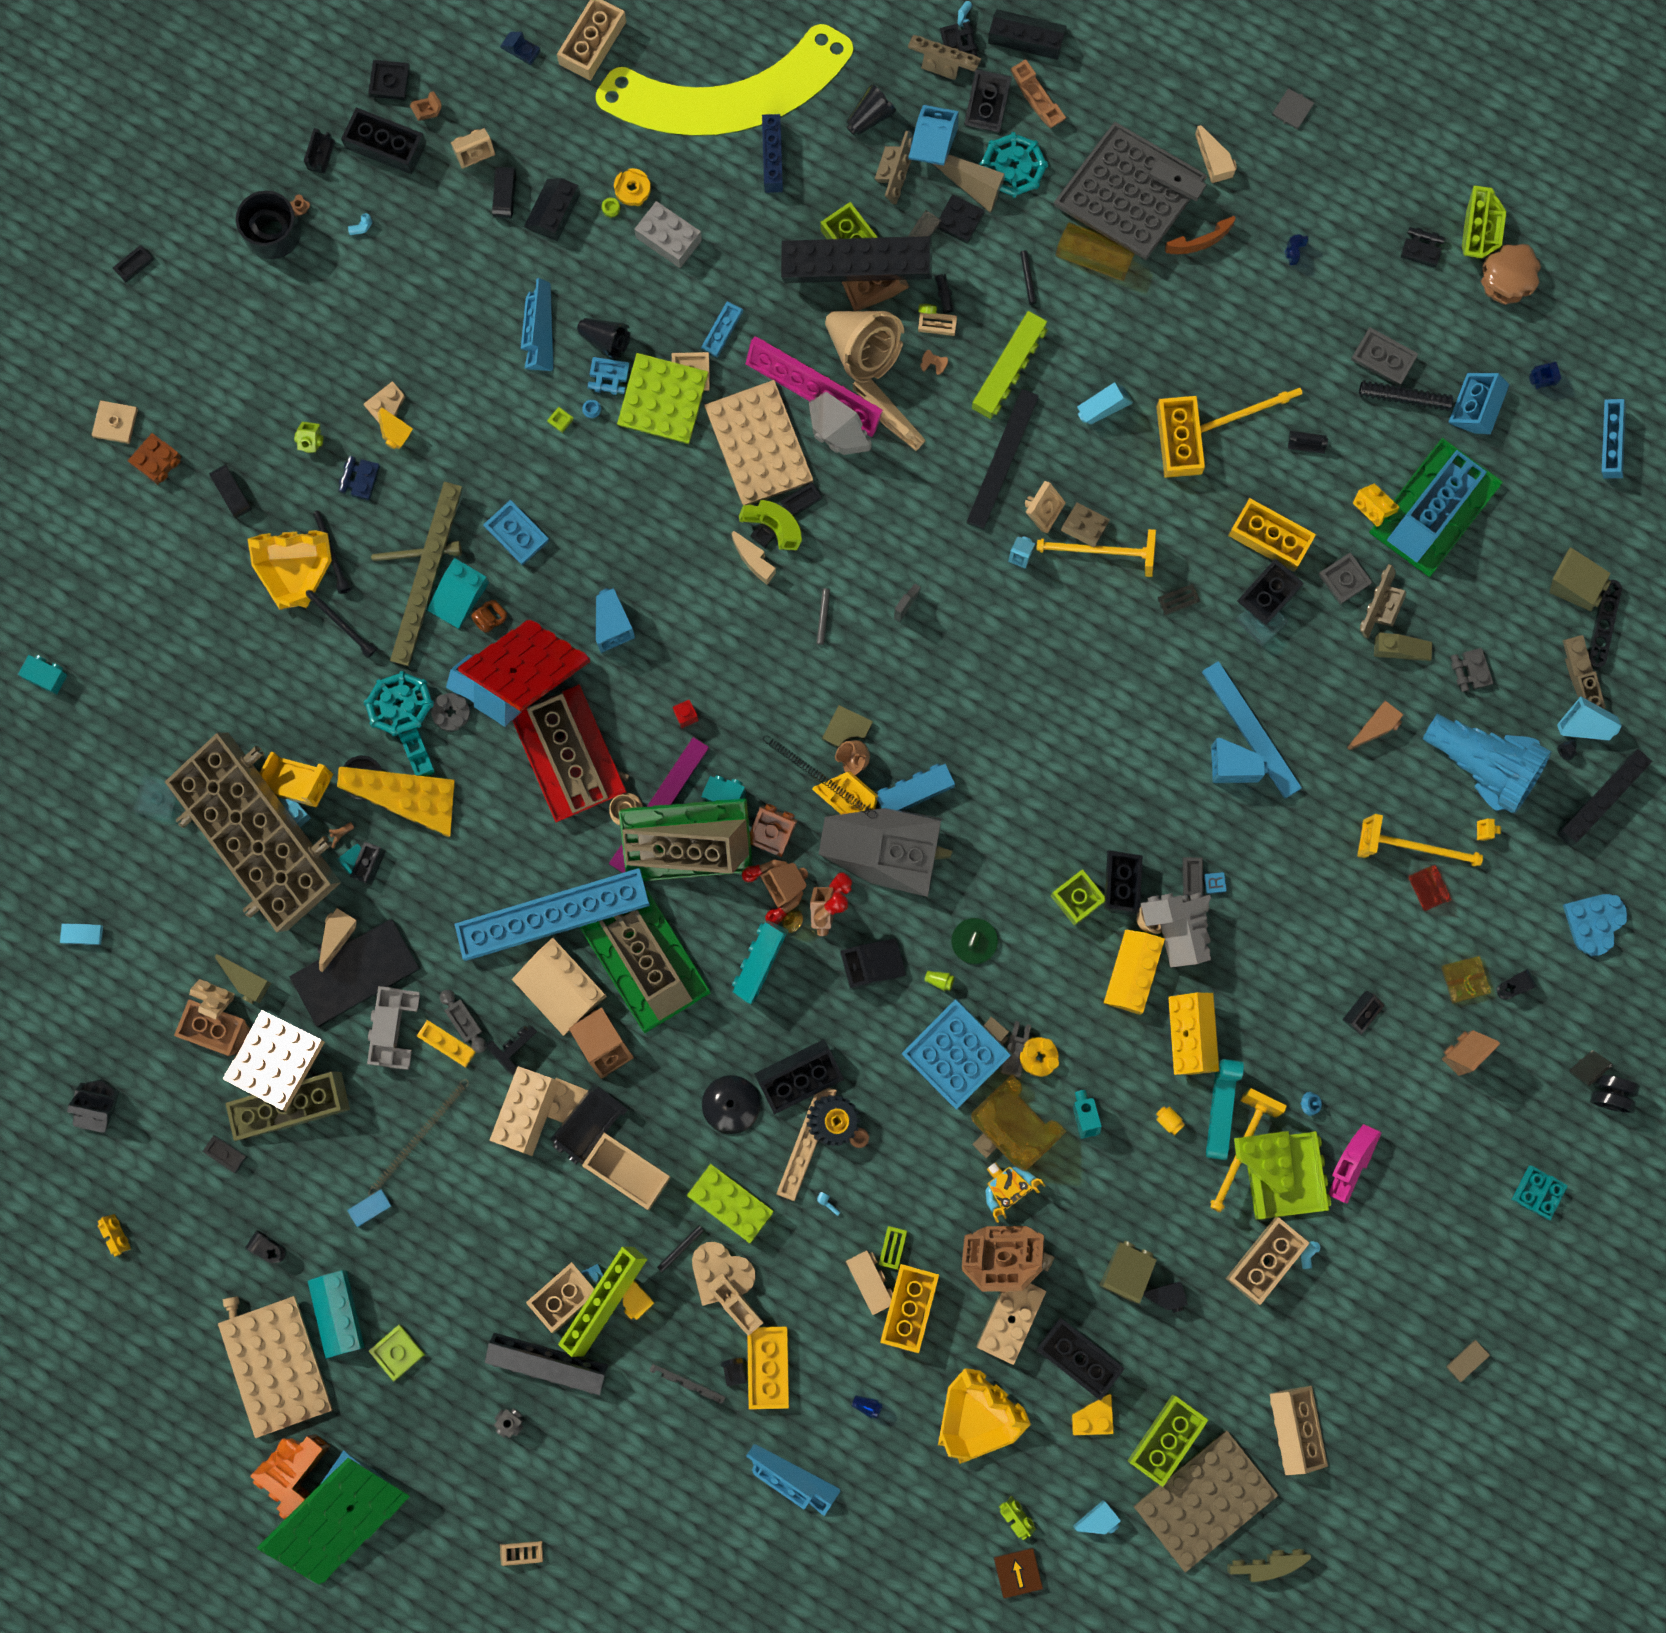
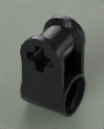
M1527 969L1498 985L1496 992L1499 998L1508 1000L1537 987ZM1509 987L1510 991L1506 992L1505 989Z
M258 1230L255 1231L245 1247L248 1251L269 1263H279L286 1256V1251L281 1245ZM273 1250H276V1251H275V1254L277 1255V1257H273V1256H274V1254L272 1253Z

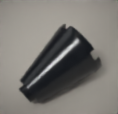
M874 84L868 87L846 121L848 124L846 128L852 135L855 133L857 135L862 134L897 111Z
M584 318L577 326L578 334L614 360L621 357L619 356L620 352L626 351L630 341L631 332H628L627 329L630 327L625 323Z

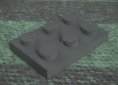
M1369 327L1351 361L1400 386L1418 353Z

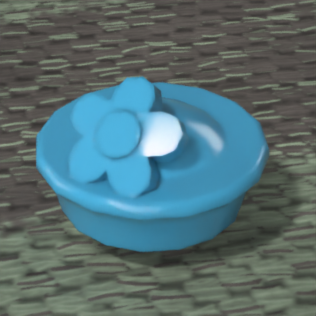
M1306 1092L1302 1097L1300 1105L1306 1115L1314 1116L1321 1110L1322 1102L1315 1093Z

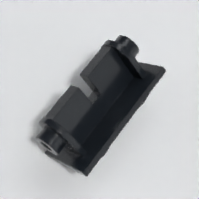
M1296 431L1289 432L1288 449L1325 454L1328 444L1326 435Z

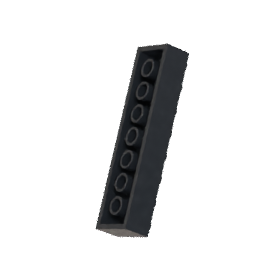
M930 236L782 241L781 278L784 283L932 279V240Z

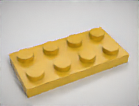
M758 1327L750 1335H747L749 1409L789 1408L787 1327Z

